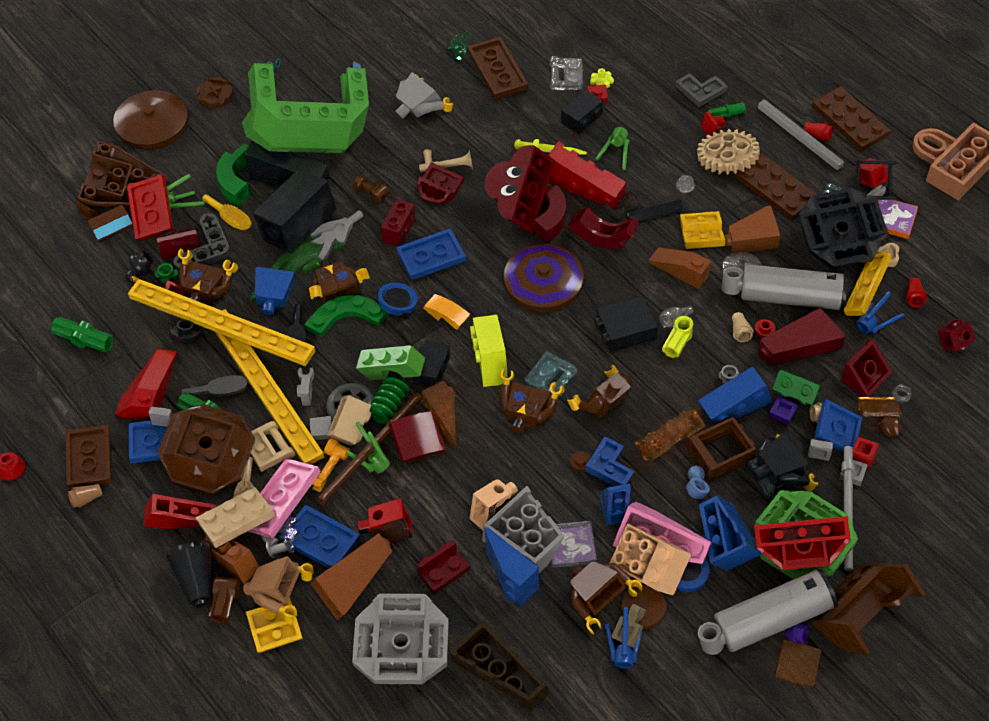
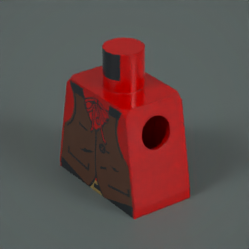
M402 499L370 507L368 509L369 519L358 521L360 534L372 532L376 536L379 533L388 541L413 538L411 517Z

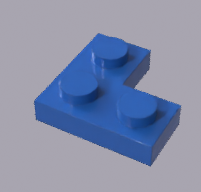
M607 437L603 438L585 468L586 472L613 486L628 484L634 473V470L616 462L624 446Z

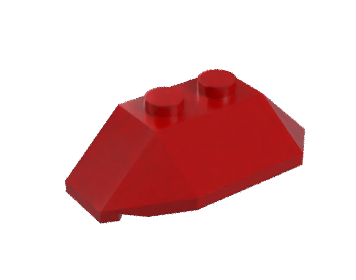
M848 516L754 525L757 549L782 570L830 566L851 540Z

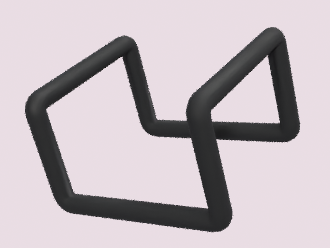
M858 159L856 166V190L859 191L860 164H889L887 196L874 197H877V200H894L895 196L891 195L893 164H897V161L893 159L889 161H865Z

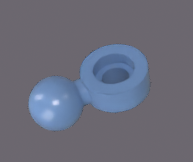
M692 466L687 473L690 481L686 485V489L692 498L704 499L710 491L709 485L703 480L705 471L700 466Z

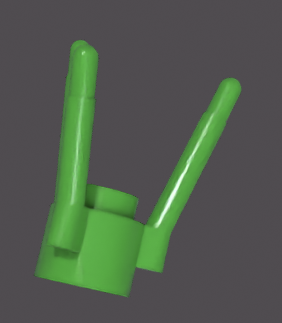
M616 127L595 160L598 161L611 143L616 147L623 145L622 170L625 171L628 144L630 142L627 139L628 131L623 127Z
M190 174L167 187L170 209L204 205L203 201L176 203L178 199L195 195L194 191L176 196L173 191L169 192L191 177Z
M356 422V426L367 443L371 441L375 447L373 453L368 457L369 463L363 461L361 465L366 467L370 473L372 471H375L377 474L383 472L390 465L389 460L382 452L371 432L367 434L360 422ZM346 451V454L352 459L357 456L350 451Z

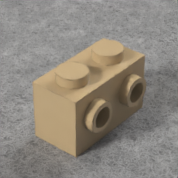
M350 395L343 396L327 436L349 446L359 443L363 435L356 426V422H360L362 427L364 423L368 422L371 415L369 411L371 405Z

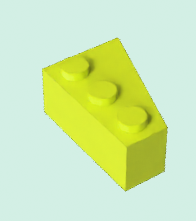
M498 316L473 318V326H470V333L476 363L479 362L483 387L501 385L504 383V379L501 377L503 369H505L504 377L508 378L506 351Z

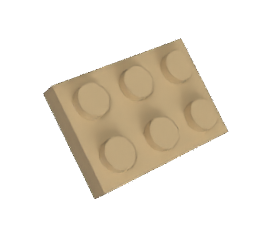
M256 487L196 517V520L212 545L217 548L270 520L275 515L271 507Z

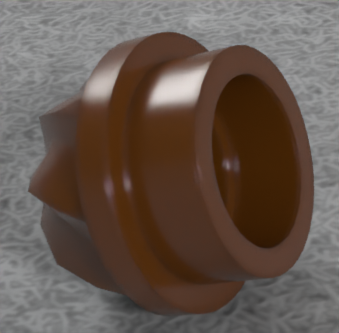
M893 415L885 417L879 424L882 434L888 437L898 436L901 432L900 420L894 418Z

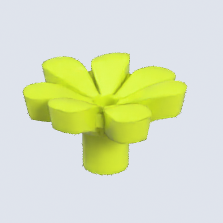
M601 68L598 70V73L591 75L590 84L606 85V88H609L610 84L614 83V79L611 77V72H605V69Z

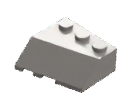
M528 486L521 490L483 525L482 541L484 543L485 529L489 527L539 567V573L549 564L564 539L563 533L551 517L547 516L542 510L540 502L531 495V490Z

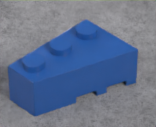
M753 366L698 400L713 426L731 417L737 419L773 403L766 384Z
M719 496L699 504L705 538L712 542L708 550L711 564L729 571L763 554L757 549L755 539L733 504Z

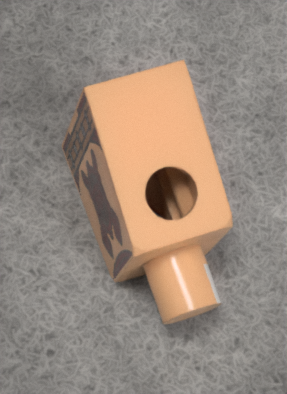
M496 479L473 493L470 520L483 530V525L511 501L512 497L518 492L516 485L512 482L505 485Z

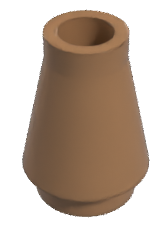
M99 484L72 487V490L68 491V497L73 508H81L102 496Z

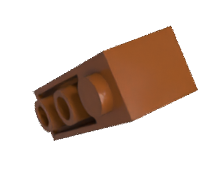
M207 536L202 540L210 543L212 556L233 577L245 584L254 576L259 565L249 549L233 539L217 548L212 545Z

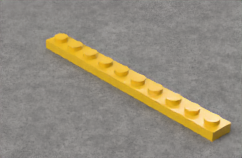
M138 279L128 292L130 299L184 320H190L194 324L305 367L315 353V346L141 279Z
M215 332L273 420L277 423L301 462L312 465L323 459L324 453L249 344Z

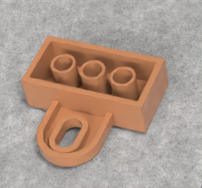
M972 123L957 139L941 130L933 128L921 130L915 135L913 141L915 154L932 164L929 168L926 182L958 201L989 170V131L975 123ZM924 141H930L933 144L939 146L940 148H933L930 145L926 144Z

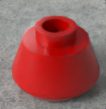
M7 452L0 456L1 479L14 480L23 474L26 464L22 457L12 452Z

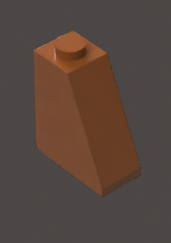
M766 206L730 225L728 234L725 235L726 246L730 247L731 254L778 248L780 233L771 206Z

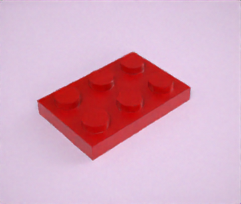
M161 174L127 185L136 240L142 241L174 231L165 176Z

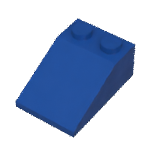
M487 527L485 529L486 553L504 596L509 602L516 603L521 607L539 589V567Z

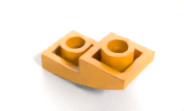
M436 294L423 307L436 320L439 321L443 318L456 330L470 315L469 312L456 303Z

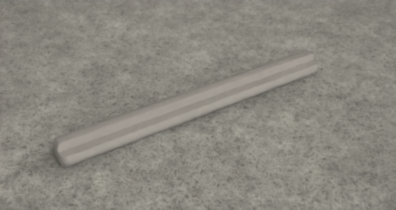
M762 100L759 102L758 109L836 170L844 166V161L768 101Z

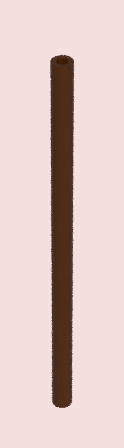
M416 392L374 437L378 445L391 432L389 423L405 417L422 399V395L419 392ZM371 441L317 498L320 504H325L375 450Z

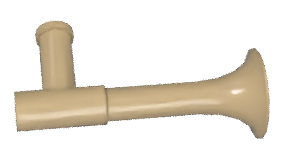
M429 149L423 151L425 164H419L420 173L426 172L432 162V152ZM470 150L465 156L460 158L432 162L443 168L467 165L473 169Z

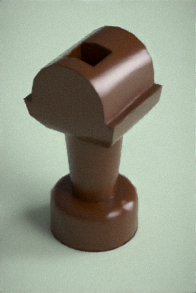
M361 174L354 179L353 188L359 191H367L371 195L373 203L379 204L390 193L389 189L382 182L372 185Z

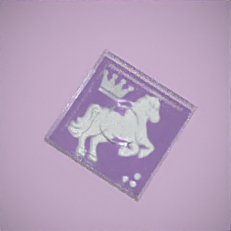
M591 521L556 524L563 533L564 539L551 559L552 568L588 565L590 562H597Z

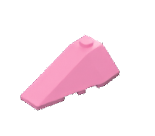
M635 501L626 510L613 546L617 548L627 523L691 553L688 562L702 564L712 542L656 510Z

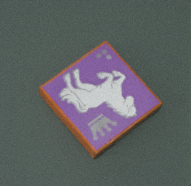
M879 200L878 203L888 234L909 239L918 206L896 200Z

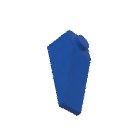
M630 483L609 487L601 491L600 505L606 525L623 521L630 502Z

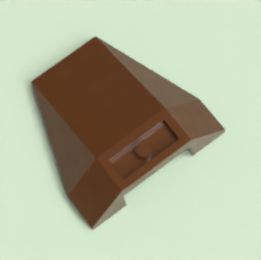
M97 141L85 184H82L77 200L96 206L123 205L130 207L127 185L161 174L165 176L167 181L168 176L115 145Z

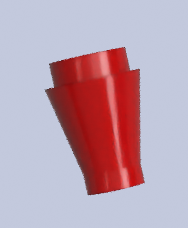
M806 122L804 130L823 142L825 140L830 141L833 135L834 128L829 123Z
M911 278L908 281L907 302L912 307H921L927 300V294L920 279Z

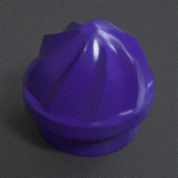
M801 622L785 629L787 639L794 644L799 642L805 643L808 636V625Z

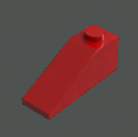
M152 494L144 506L143 526L160 529L200 527L196 517L210 511L216 505Z

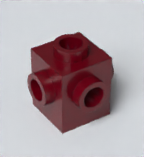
M954 319L949 321L947 326L937 331L944 350H964L969 347L968 344L976 341L973 327L968 321Z

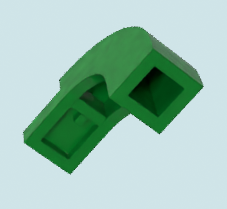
M245 143L236 149L233 154L225 152L219 159L216 168L217 180L223 197L236 207L240 206L250 196L248 184L237 177L238 172L247 165L245 152L249 145Z

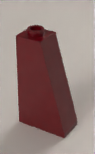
M819 308L760 339L758 353L761 359L766 360L770 366L840 350L843 348L846 335Z

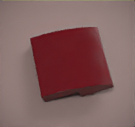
M433 411L406 416L389 423L402 462L420 460L423 456L443 453L446 450Z

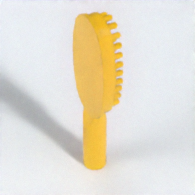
M207 194L203 196L202 201L218 210L220 217L227 224L239 230L250 228L251 220L243 211L229 204L223 205Z

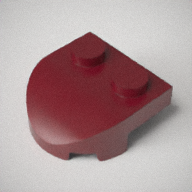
M431 162L423 177L419 176L417 186L424 200L433 204H446L456 197L465 179Z

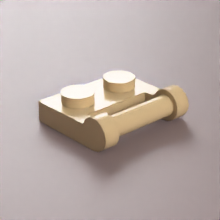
M271 421L251 431L255 437V443L250 455L261 472L284 461L286 458L292 459L295 456L293 448L287 445L278 431L279 427L275 421ZM271 434L281 451L276 453L265 435Z

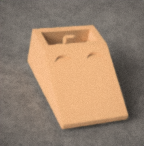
M627 523L610 563L617 564L628 575L651 588L674 595L691 557V553Z

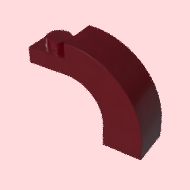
M547 185L542 203L548 209L545 213L534 219V232L546 243H549L561 233L566 222V198L557 185L551 189Z
M586 207L574 214L568 227L580 238L591 244L607 249L623 248L628 239L635 235L639 222L635 218H631L618 224L609 223L600 219L589 207Z

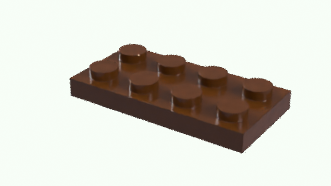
M501 36L467 46L471 59L494 99L529 89L527 80Z
M842 86L812 102V108L860 151L890 136L891 130Z
M763 153L759 155L758 160H755V165L751 164L750 169L744 167V172L737 171L735 175L737 180L792 221L799 216V213L810 197L817 195V193Z

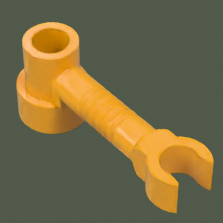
M329 439L324 453L331 457L312 483L314 485L312 489L318 492L322 491L328 476L339 459H347L346 451H350V448L341 445L338 440Z

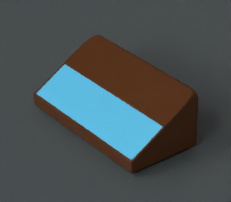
M119 205L88 220L90 230L98 242L133 226L123 205Z

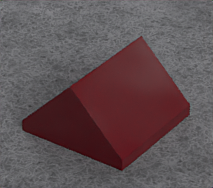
M196 227L158 235L156 238L162 260L176 257L180 249L187 252L188 249L193 250L200 247Z
M869 339L845 364L841 378L842 383L865 398H868L892 373L874 339Z

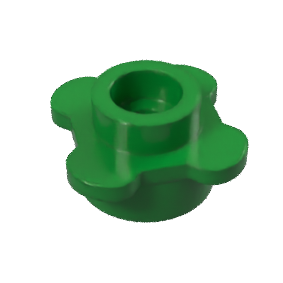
M164 263L157 268L154 275L165 284L167 280L170 281L173 277L178 276V270H174L171 264Z

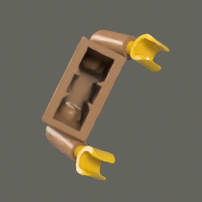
M288 556L259 566L252 580L244 584V592L248 596L251 595L254 602L259 606L276 614L282 613L284 621L291 624L294 620L289 614L297 616V610L293 605L285 607L282 605L287 604L299 573H301L303 581L312 580L313 566L310 563L298 566V563L292 562Z

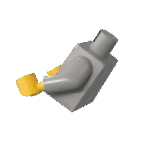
M413 72L406 80L401 81L399 84L396 98L401 105L395 112L402 119L409 112L416 117H420L432 111L443 110L451 112L453 109V103H450L448 97H445L442 102L437 92L424 82V78H419Z

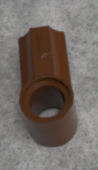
M215 577L213 601L209 613L210 620L216 623L229 622L234 599L238 598L240 591L239 579Z

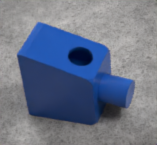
M256 267L255 298L256 304L263 306L262 313L264 315L272 316L275 308H285L295 285L294 272Z

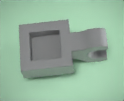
M299 368L298 377L301 385L297 386V397H301L302 406H311L314 371L313 368H310L309 374L304 375L302 368Z

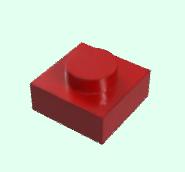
M606 85L587 86V91L603 100V103H608Z

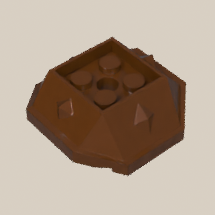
M200 404L172 414L158 450V455L172 484L215 496L242 479L255 443V437L243 416ZM205 442L212 443L209 448L201 447Z

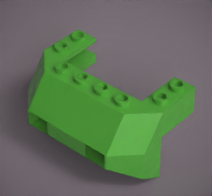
M254 63L248 71L251 110L242 121L246 137L268 151L344 153L363 132L369 107L365 68H346V74L342 73L340 76L343 103L276 101L273 64Z

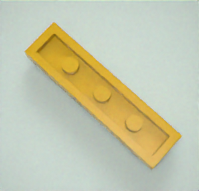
M879 252L875 255L872 262L865 264L844 308L846 316H863L866 314L892 257L889 252Z

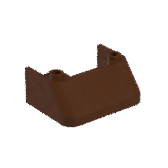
M867 562L857 567L834 590L838 607L809 620L817 630L843 651L867 655L870 651L858 632L884 606L898 607L903 604L907 596L924 597L926 593L907 564Z

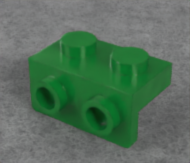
M784 370L779 371L773 386V390L778 391L780 395L785 397L791 396L805 405H813L820 394L818 393L819 384Z

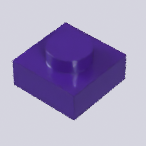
M778 396L770 410L769 417L789 425L797 411L798 405Z

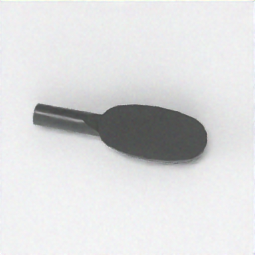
M238 375L224 376L211 380L205 386L182 389V394L189 393L195 396L210 393L214 397H226V395L230 396L241 391L244 392L247 387V380L245 377Z

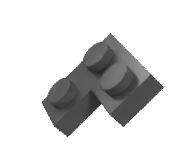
M689 73L675 83V87L698 107L722 95L728 89V86L717 76L704 83H700Z

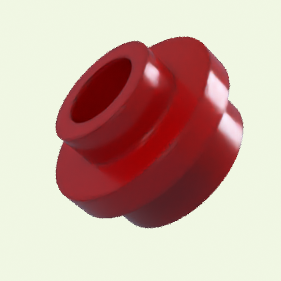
M767 319L759 320L755 324V332L760 338L772 334L776 329L775 324Z

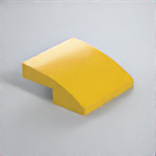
M719 211L680 214L681 229L686 249L725 246V237L722 231V220Z
M290 598L288 599L287 604L282 605L283 607L287 605H292ZM263 607L246 612L258 653L303 639L296 616L293 614L289 615L293 617L294 622L289 624L284 621L282 613L276 614Z

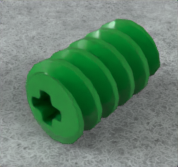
M385 378L379 391H377L371 401L370 417L376 422L386 425L394 416L393 412L397 411V406L401 404V399H404L405 393L408 392L409 387L407 384L397 378Z

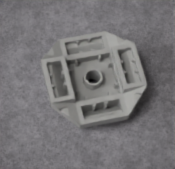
M378 594L373 602L355 619L353 666L374 684H423L447 667L449 620L426 594ZM400 642L407 643L405 646L402 647L396 646Z

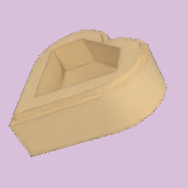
M887 243L880 247L877 253L889 252L892 257L888 267L896 266L899 260V246L895 243Z

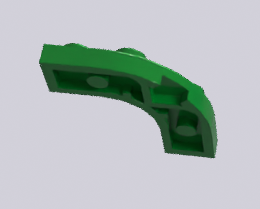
M347 295L325 302L304 325L306 330L322 338L330 327L341 318L355 316L379 327L389 313L382 310L380 303L360 295Z

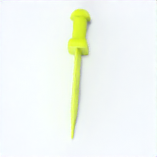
M518 139L514 143V147L517 150L526 145H535L543 152L549 153L555 146L540 144L539 139H535L533 143L520 141L521 139ZM563 147L570 152L574 150L578 152L579 155L587 154V152L579 149H575L572 147Z

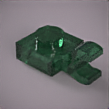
M466 30L463 35H455L445 47L457 61L462 59L468 50L466 42L471 37V34Z

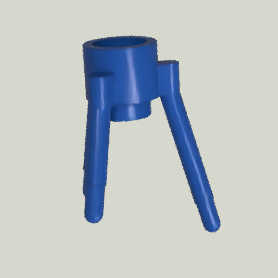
M890 291L883 296L872 310L871 308L874 303L871 302L866 314L856 321V326L860 332L875 334L879 329L904 317V313H901L877 325L878 319L874 314L891 295Z
M624 607L622 645L617 646L616 650L609 624H605V630L611 652V662H614V665L618 668H631L633 663H637V652L642 631L635 647L631 650V646L627 645L628 608Z

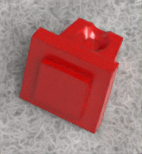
M706 112L700 126L706 135L713 136V132L723 129L726 121L723 117L712 116L710 112Z

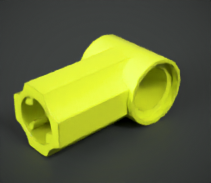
M680 316L675 320L674 328L662 347V351L668 357L678 358L686 343L692 338L693 321L691 318Z

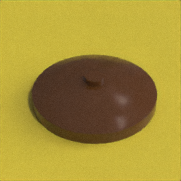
M151 90L135 94L126 99L117 108L113 124L117 136L123 143L133 148L148 150L161 148L176 141L186 130L189 116L186 105L178 96L166 91Z

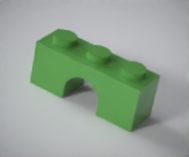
M411 345L361 350L356 369L370 380L387 378L389 370L400 374L403 378L418 377L421 375L425 357Z

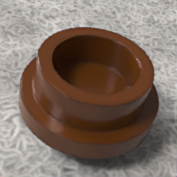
M585 451L574 452L570 457V465L575 471L584 472L591 456Z

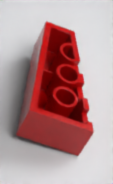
M558 141L548 154V156L555 160L549 183L615 210L626 194V182L605 169L603 171L599 170L595 165L596 163L591 160L586 162L578 157V152L574 150L568 151L563 148L564 144Z

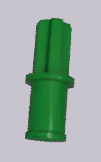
M744 102L731 105L724 104L723 107L710 109L708 112L712 116L729 119L730 116L744 114L746 107Z

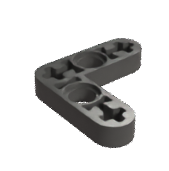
M212 213L202 215L200 217V225L208 244L190 251L193 254L194 262L211 265L227 259L231 253L217 217ZM207 222H210L212 224L211 228H209ZM213 234L220 235L217 239L210 238ZM184 252L183 257H186L188 252ZM201 254L207 255L205 259H197ZM177 255L174 258V265L179 272L182 259Z

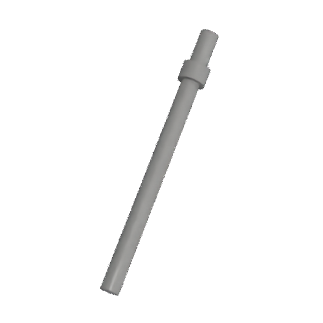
M845 446L844 461L841 463V472L844 473V512L849 515L853 525V473H855V463L853 462V448ZM853 548L844 559L845 571L853 570Z

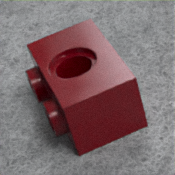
M398 199L395 200L381 226L383 243L397 247L403 244L416 220L414 204Z

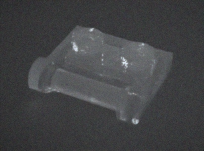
M557 56L551 57L549 60L552 74L550 88L553 90H583L582 58L560 59ZM559 68H564V81L559 80Z

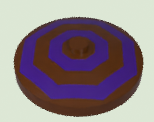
M537 244L523 248L509 259L504 269V286L507 294L516 304L531 311L551 312L562 309L575 301L583 288L584 272L580 261L570 251L556 245Z

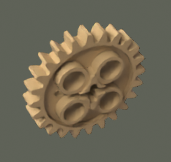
M728 129L727 132L720 130L719 134L713 132V136L706 135L707 139H702V143H699L697 148L698 161L701 162V166L705 165L706 170L711 168V172L718 170L719 174L726 171L727 175L730 171H733L735 174H737V170L744 172V167L750 169L751 164L755 165V160H758L760 155L759 142H756V138H751V134L745 135V131L738 133L737 129L734 132Z

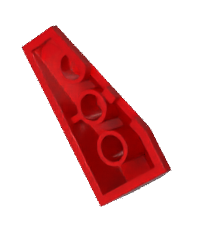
M163 349L155 351L121 396L115 413L116 417L151 421L149 416L150 407L161 408L177 358V351Z

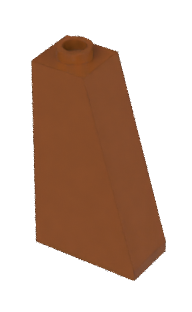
M379 533L319 575L311 583L337 621L347 613L392 552L389 541Z

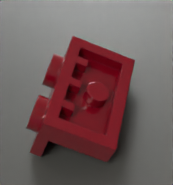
M452 541L449 544L440 546L437 552L431 556L421 559L417 569L418 576L432 593L436 594L470 570V565L457 551L456 543Z

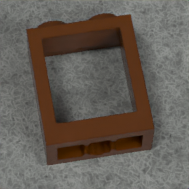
M731 417L690 436L687 449L697 464L704 469L709 481H712L754 461L757 447L755 442L745 434L742 424L737 423L735 418ZM730 434L742 453L717 464L705 446Z

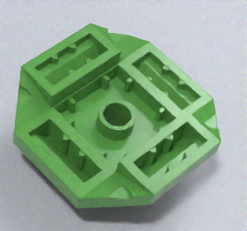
M780 490L755 522V525L848 516L851 540L830 566L782 570L764 554L760 555L762 560L793 580L820 568L826 576L833 575L857 543L858 537L856 532H854L848 514L810 491L789 492Z

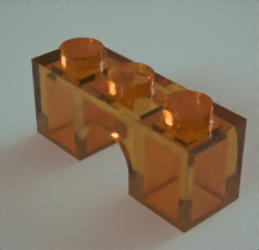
M696 408L683 411L634 443L645 461L652 460L670 450L671 446L676 442L692 436L706 426Z

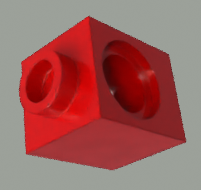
M869 158V159H867V160H865V161H878V160ZM860 164V184L876 188L888 181L886 164Z

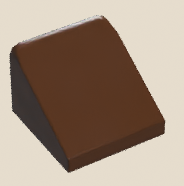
M78 200L75 201L79 214L87 220L102 214L89 204Z

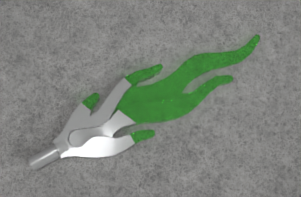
M358 210L349 218L344 217L343 219L320 225L292 254L285 252L271 269L281 270L288 264L284 271H291L295 274L304 266L303 271L306 274L320 266V262L328 258L333 246L335 252H338L344 246L349 232L353 228V224L363 217L362 212ZM255 289L251 294V301H254L256 299Z

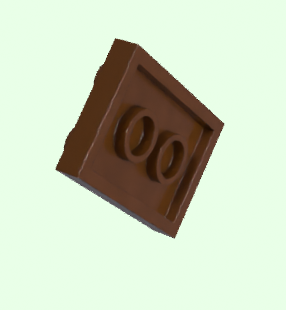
M109 425L67 430L66 485L68 489L112 483Z

